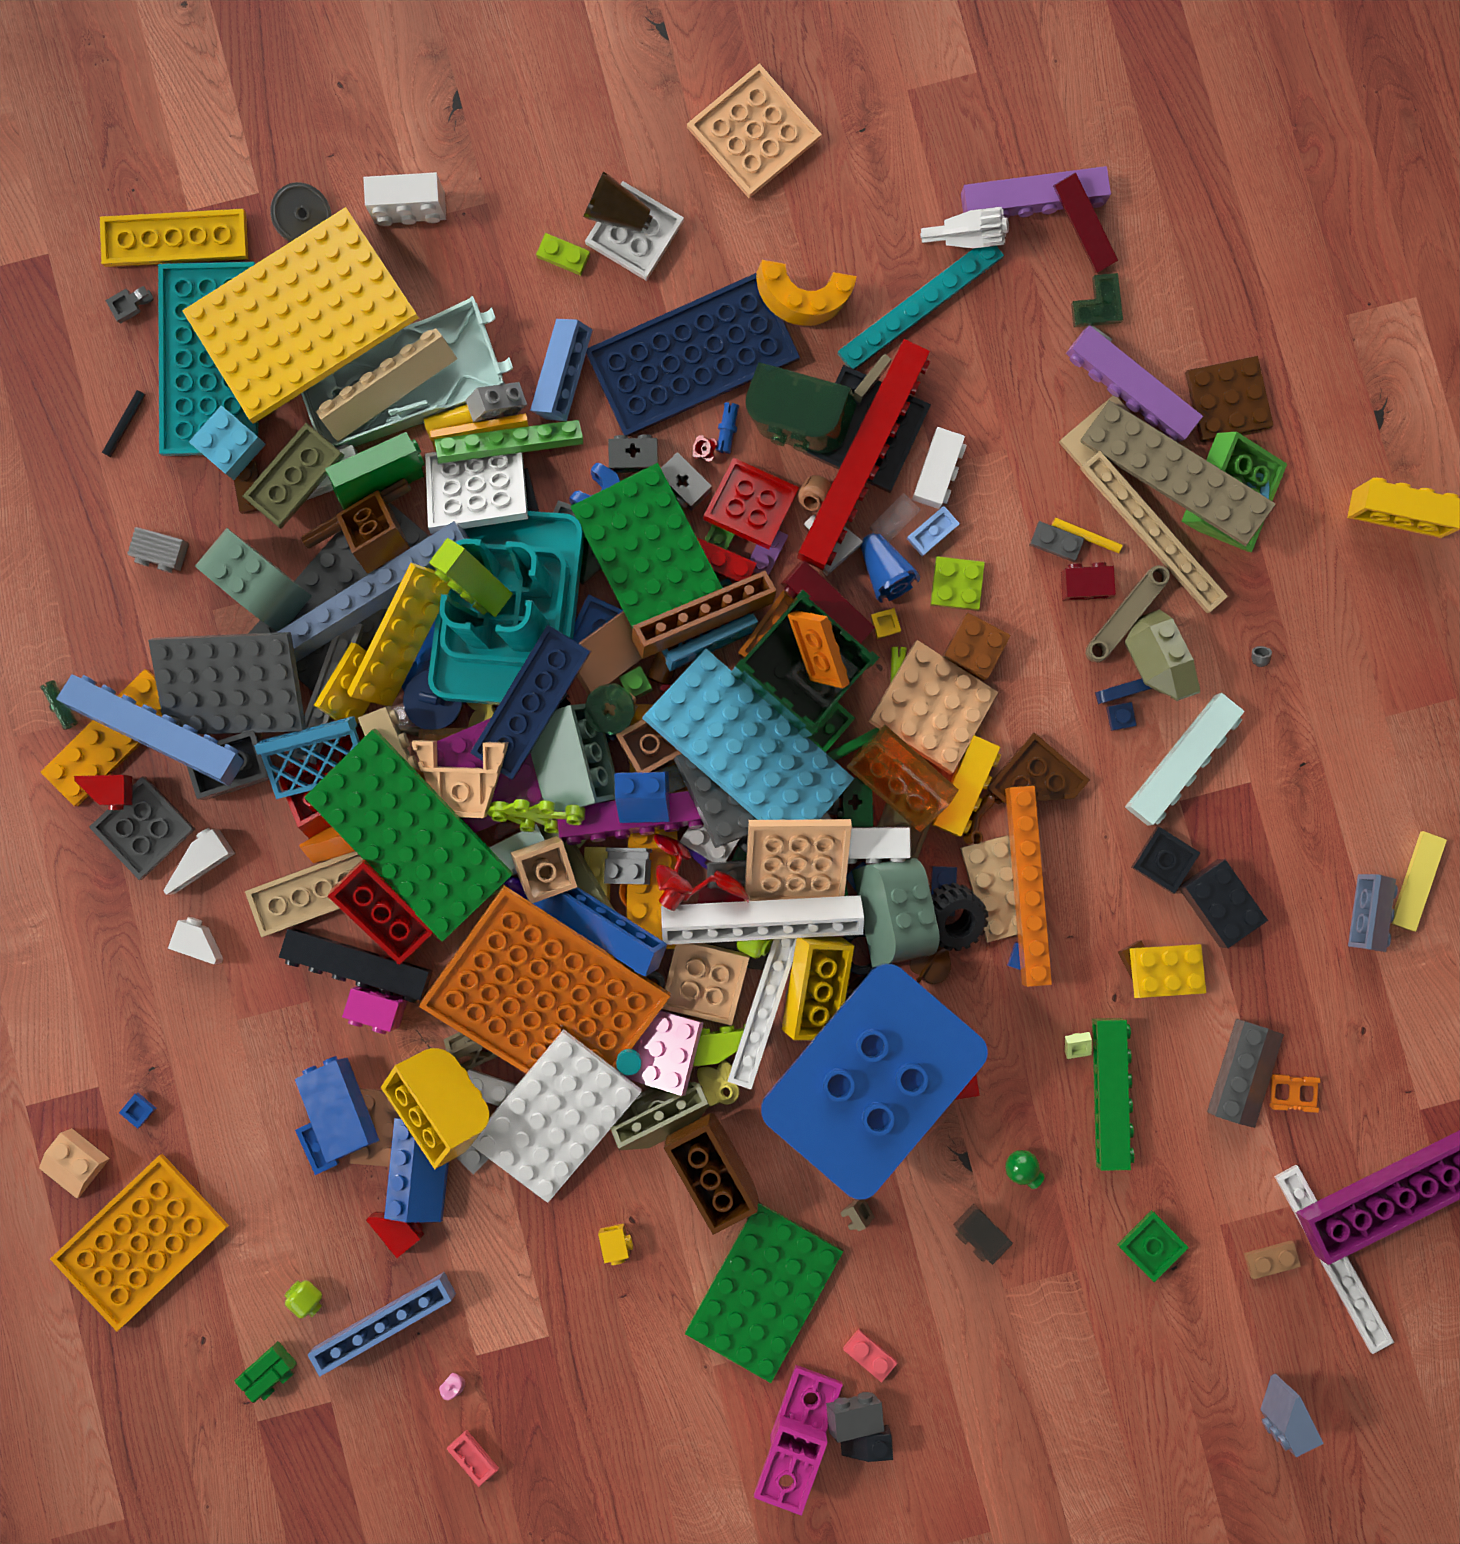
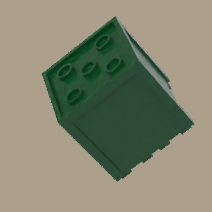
M804 590L796 596L789 608L747 656L738 662L731 674L737 680L740 678L799 730L798 733L803 738H807L813 735L819 728L818 724L857 678L865 670L873 666L880 657L873 651L869 652L811 601L809 599L810 595ZM797 610L828 617L832 624L835 640L840 648L839 652L843 664L847 669L850 684L842 689L810 681L788 614Z

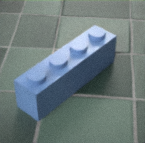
M556 319L530 411L546 420L567 421L593 329L579 320Z

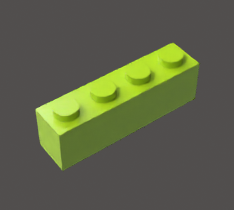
M449 538L444 541L429 561L437 569L434 574L446 583L449 581L447 585L457 593H461L460 597L471 605L473 604L472 607L482 615H485L487 612L496 617L513 594L465 548Z

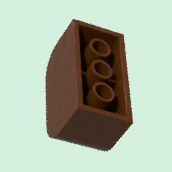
M709 1113L666 1137L664 1150L712 1235L757 1213L758 1194L752 1178L722 1124L713 1113Z

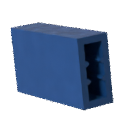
M337 1056L324 1060V1066L318 1069L316 1066H312L303 1070V1075L295 1079L326 1163L338 1160L380 1141L348 1058L338 1059Z

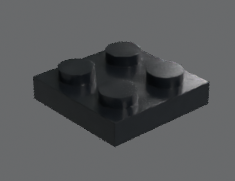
M1157 826L1131 868L1168 892L1175 894L1200 852Z

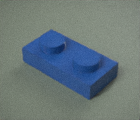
M311 1122L295 1130L315 1175L340 1163L339 1160L326 1163Z

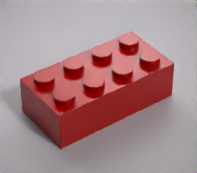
M362 859L330 890L327 896L399 965L433 934L415 914L413 909L365 859Z

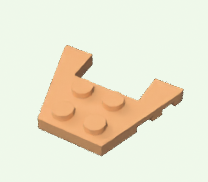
M412 741L413 750L417 752L420 761L418 764L420 770L424 773L426 782L455 811L457 816L469 818L487 817V811L492 801L508 748V742L483 743V768L438 767L437 741Z

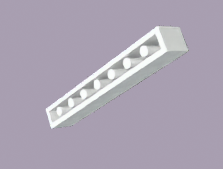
M861 895L749 901V903L743 901L679 905L675 911L661 906L663 942L667 945L863 935L864 927Z

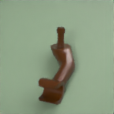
M987 794L983 797L978 810L974 811L971 816L972 824L969 832L963 836L965 843L972 844L974 842V844H979L983 841V835L978 831L981 818L994 804H1001L1002 801L998 798L994 799L992 794Z

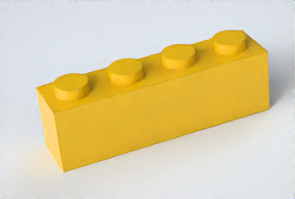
M973 735L970 744L958 763L932 826L957 837H961L963 833H968L972 821L969 820L971 813L978 810L982 801L979 798L982 788L986 790L992 776H989V772L992 766H997L1001 758V754L998 753L1000 746Z

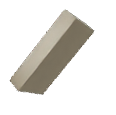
M886 354L881 356L856 388L853 399L859 403L862 402L890 366L892 360Z

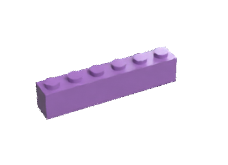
M1107 166L967 184L963 186L961 192L963 213L995 207H1002L1005 218L1014 215L1028 217L1037 212H1043V214L1054 213L1064 208L1053 185L1073 173L1077 174L1092 207L1098 208L1106 204L1111 195Z
M1090 325L1082 331L1066 352L1070 357L1069 360L1074 365L1082 366L1089 372L1088 375L1094 381H1101L1108 387L1107 390L1115 397H1121L1126 401V406L1130 410L1141 413L1149 425L1158 427L1164 432L1163 434L1177 443L1185 440L1203 417Z

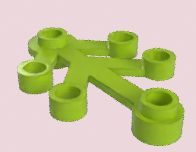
M518 799L511 804L502 801L492 802L487 814L492 817V820L497 822L510 820L520 824V830L523 832H533L535 830V822L545 825V832L558 833V821L550 819H567L566 822L570 825H580L585 818V808L579 807V805H568L565 807V812H554V802L540 801L539 804L529 807L527 800Z

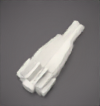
M1002 207L971 210L944 220L943 226L921 228L920 236L922 243L946 240V245L965 248L1004 245L1006 233L1009 232L1008 218L1003 216L1004 210Z

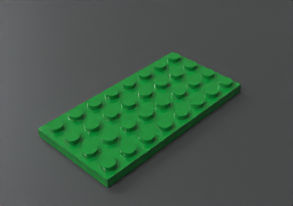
M372 729L304 797L361 858L365 859L412 908L415 914L441 941H444L514 874L376 729Z

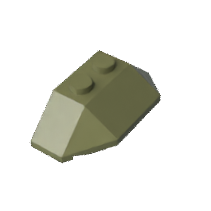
M1160 609L1140 616L1134 623L1125 641V645L1144 684L1160 693L1171 696L1176 701L1200 693L1201 690L1194 659L1173 618Z
M696 1082L688 1083L685 1096L651 1087L639 1094L610 1129L619 1150L651 1148L665 1141L669 1134L698 1120L709 1107L701 1085Z

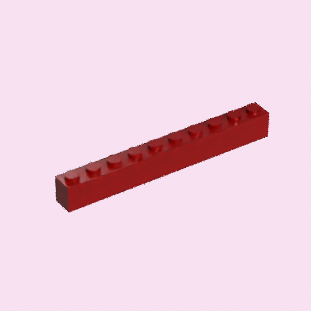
M903 339L798 552L797 559L806 561L822 571L826 564L831 566L837 554L833 550L837 543L842 544L848 532L844 530L847 521L853 522L858 511L854 507L858 500L863 501L869 489L865 487L868 478L874 479L879 469L875 464L879 457L882 459L885 457L889 448L886 442L889 436L894 438L900 426L896 421L899 415L905 416L910 405L907 399L910 394L915 395L921 383L917 379L920 373L925 375L931 363L927 359L930 353L929 350Z

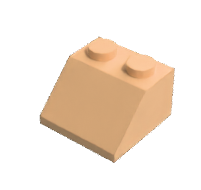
M558 836L510 852L517 875L529 902L535 903L577 887L563 841Z
M71 1128L61 1132L46 1150L39 1169L78 1199L110 1158Z

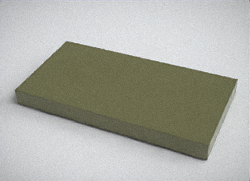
M305 423L246 491L243 497L277 527L282 529L328 476L325 468L340 462L345 455L308 423Z

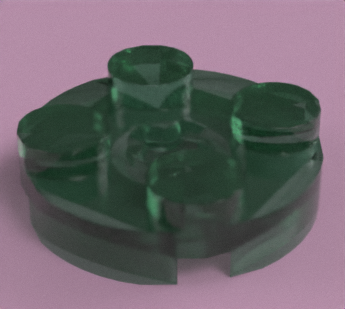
M604 684L595 688L588 695L585 717L594 730L617 734L630 725L635 715V703L625 688L618 684ZM605 703L615 705V715L604 712L606 708Z

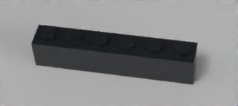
M295 928L287 929L279 954V958L285 959V964L299 967L302 964L308 966V971L323 974V971L331 973V978L346 981L348 978L356 981V986L369 989L371 985L379 988L378 992L393 996V993L403 995V1000L416 1003L417 1000H422L425 997L433 970L404 961L399 965L390 957Z

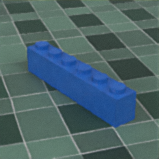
M576 887L532 903L631 967L636 973L646 977L659 968L667 944L582 889Z

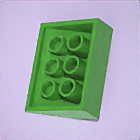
M1238 432L1217 433L1206 461L1243 484L1247 485V482H1249L1252 486L1256 487L1251 489L1259 494L1260 488L1265 486L1269 480V500L1273 501L1287 463ZM1256 473L1263 474L1262 481L1259 477H1256ZM1187 509L1181 521L1200 533L1247 552H1252L1263 526L1262 523L1245 547Z

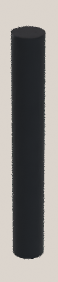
M136 390L102 451L103 454L110 458L145 397V394L141 391Z

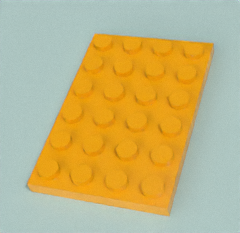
M162 1153L54 1254L50 1260L117 1332L229 1225Z

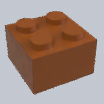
M967 612L962 618L943 657L974 677L985 681L990 676L1011 635Z

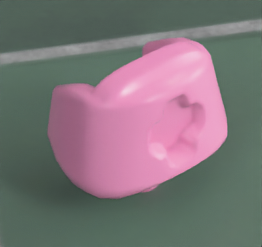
M456 1373L450 1374L439 1387L442 1398L444 1400H451L458 1396L465 1387V1380Z

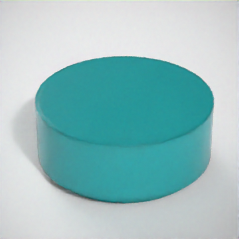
M633 1049L621 1051L616 1060L617 1069L624 1075L636 1074L641 1068L640 1054Z

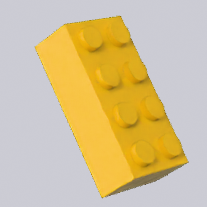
M1372 478L1352 491L1347 518L1443 538L1460 530V498L1457 494L1445 493L1442 495L1435 493V490L1430 488H1411V485L1407 483H1386L1387 480L1383 478Z
M824 936L796 939L782 1030L793 1040H813L845 1003L854 945L843 937Z

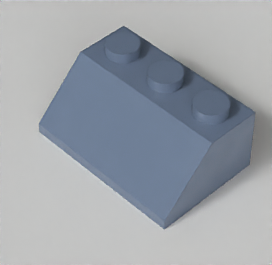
M1358 874L1348 942L1349 947L1386 952L1391 942L1389 928L1390 923L1394 919L1393 899L1396 898L1398 892L1396 879L1377 874Z
M1276 1373L1271 1375L1260 1409L1264 1416L1261 1421L1267 1432L1273 1435L1276 1442H1280L1285 1451L1289 1450L1295 1457L1324 1444L1301 1397Z

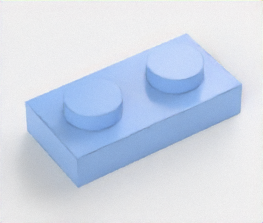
M943 506L911 533L907 540L923 557L958 527L960 523Z

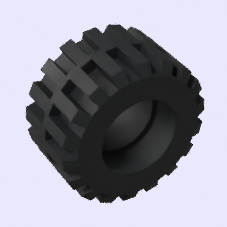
M946 883L942 885L941 889L938 887L933 889L934 893L931 896L939 929V946L949 951L953 948L955 951H961L962 947L970 948L972 942L976 944L979 941L978 937L980 935L983 936L985 933L983 928L988 926V921L985 918L989 916L985 910L986 906L962 884L959 886L958 883H952L949 886ZM963 909L962 915L956 922L945 925L946 919L953 911Z

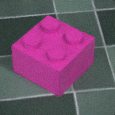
M357 986L350 990L342 1018L349 1019L348 1023L358 1027H362L363 1024L372 1026V1031L386 1034L387 1031L391 1032L400 1027L407 1001L394 994L389 996L378 992L379 990L374 988L367 989Z

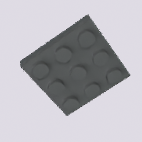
M144 776L132 786L133 805H124V810L107 809L89 826L138 880L144 879L195 830L185 817Z

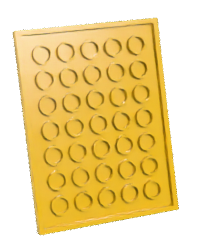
M346 207L182 310L245 414L253 424L419 319Z

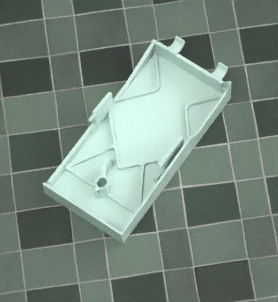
M471 296L469 299L434 316L406 326L301 394L313 429L336 448L341 445L356 447L422 424L425 417L467 404L466 399L478 387L505 384L502 374L513 369L510 357L503 362H497L485 328V324L495 320L493 309L490 308L487 312L480 313L474 297ZM436 328L457 357V360L337 442L316 413L320 405L327 400L337 397L343 388L352 386L360 381L361 376L365 373L376 370L385 359L393 358L399 354L404 346L415 343L424 332Z

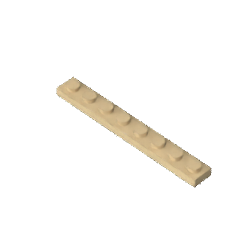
M1101 451L1096 453L1080 468L1206 613H1210L1228 597Z

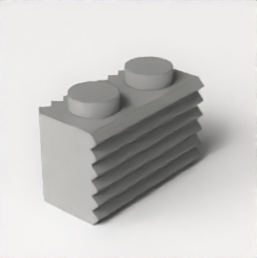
M135 527L129 551L127 552L129 556L135 558L134 563L149 567V563L158 565L157 569L172 573L173 569L181 571L189 543L178 538Z

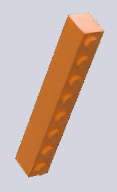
M1035 786L1006 788L1005 792L1022 985L1027 987L1052 985Z

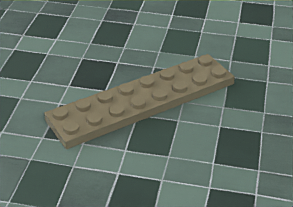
M1110 400L1081 438V443L1096 453L1101 451L1109 461L1245 547L1276 505L1271 500Z

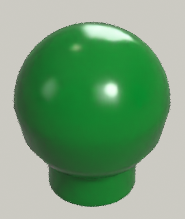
M1017 1150L1011 1153L1006 1160L1005 1170L1011 1181L1019 1185H1027L1031 1189H1036L1044 1181L1045 1176L1040 1171L1039 1162L1031 1152Z

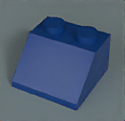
M669 772L614 773L615 801L620 823L670 822Z

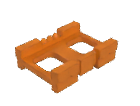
M1271 1075V1103H1269L1271 1109H1294L1319 1113V1108L1317 1107L1319 1077L1302 1076L1300 1078L1290 1077L1289 1075ZM1277 1084L1289 1085V1097L1287 1100L1275 1098ZM1301 1086L1313 1087V1100L1311 1102L1300 1100Z

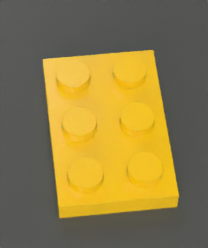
M350 643L314 706L334 720L354 716L358 725V717L363 716L370 702L352 698L347 693L367 652L356 643Z
M1201 944L1130 949L1134 998L1206 993Z

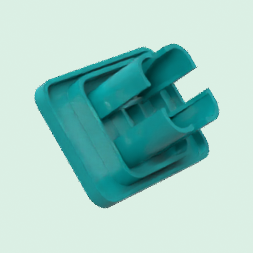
M528 511V519L464 529L470 539H461L455 543L465 548L513 594L496 617L487 612L485 615H482L472 607L473 604L471 605L460 597L461 593L459 594L451 588L447 595L441 594L440 610L435 620L428 676L429 687L439 698L446 701L499 705L547 625L554 627L573 639L585 535L580 522L570 514Z

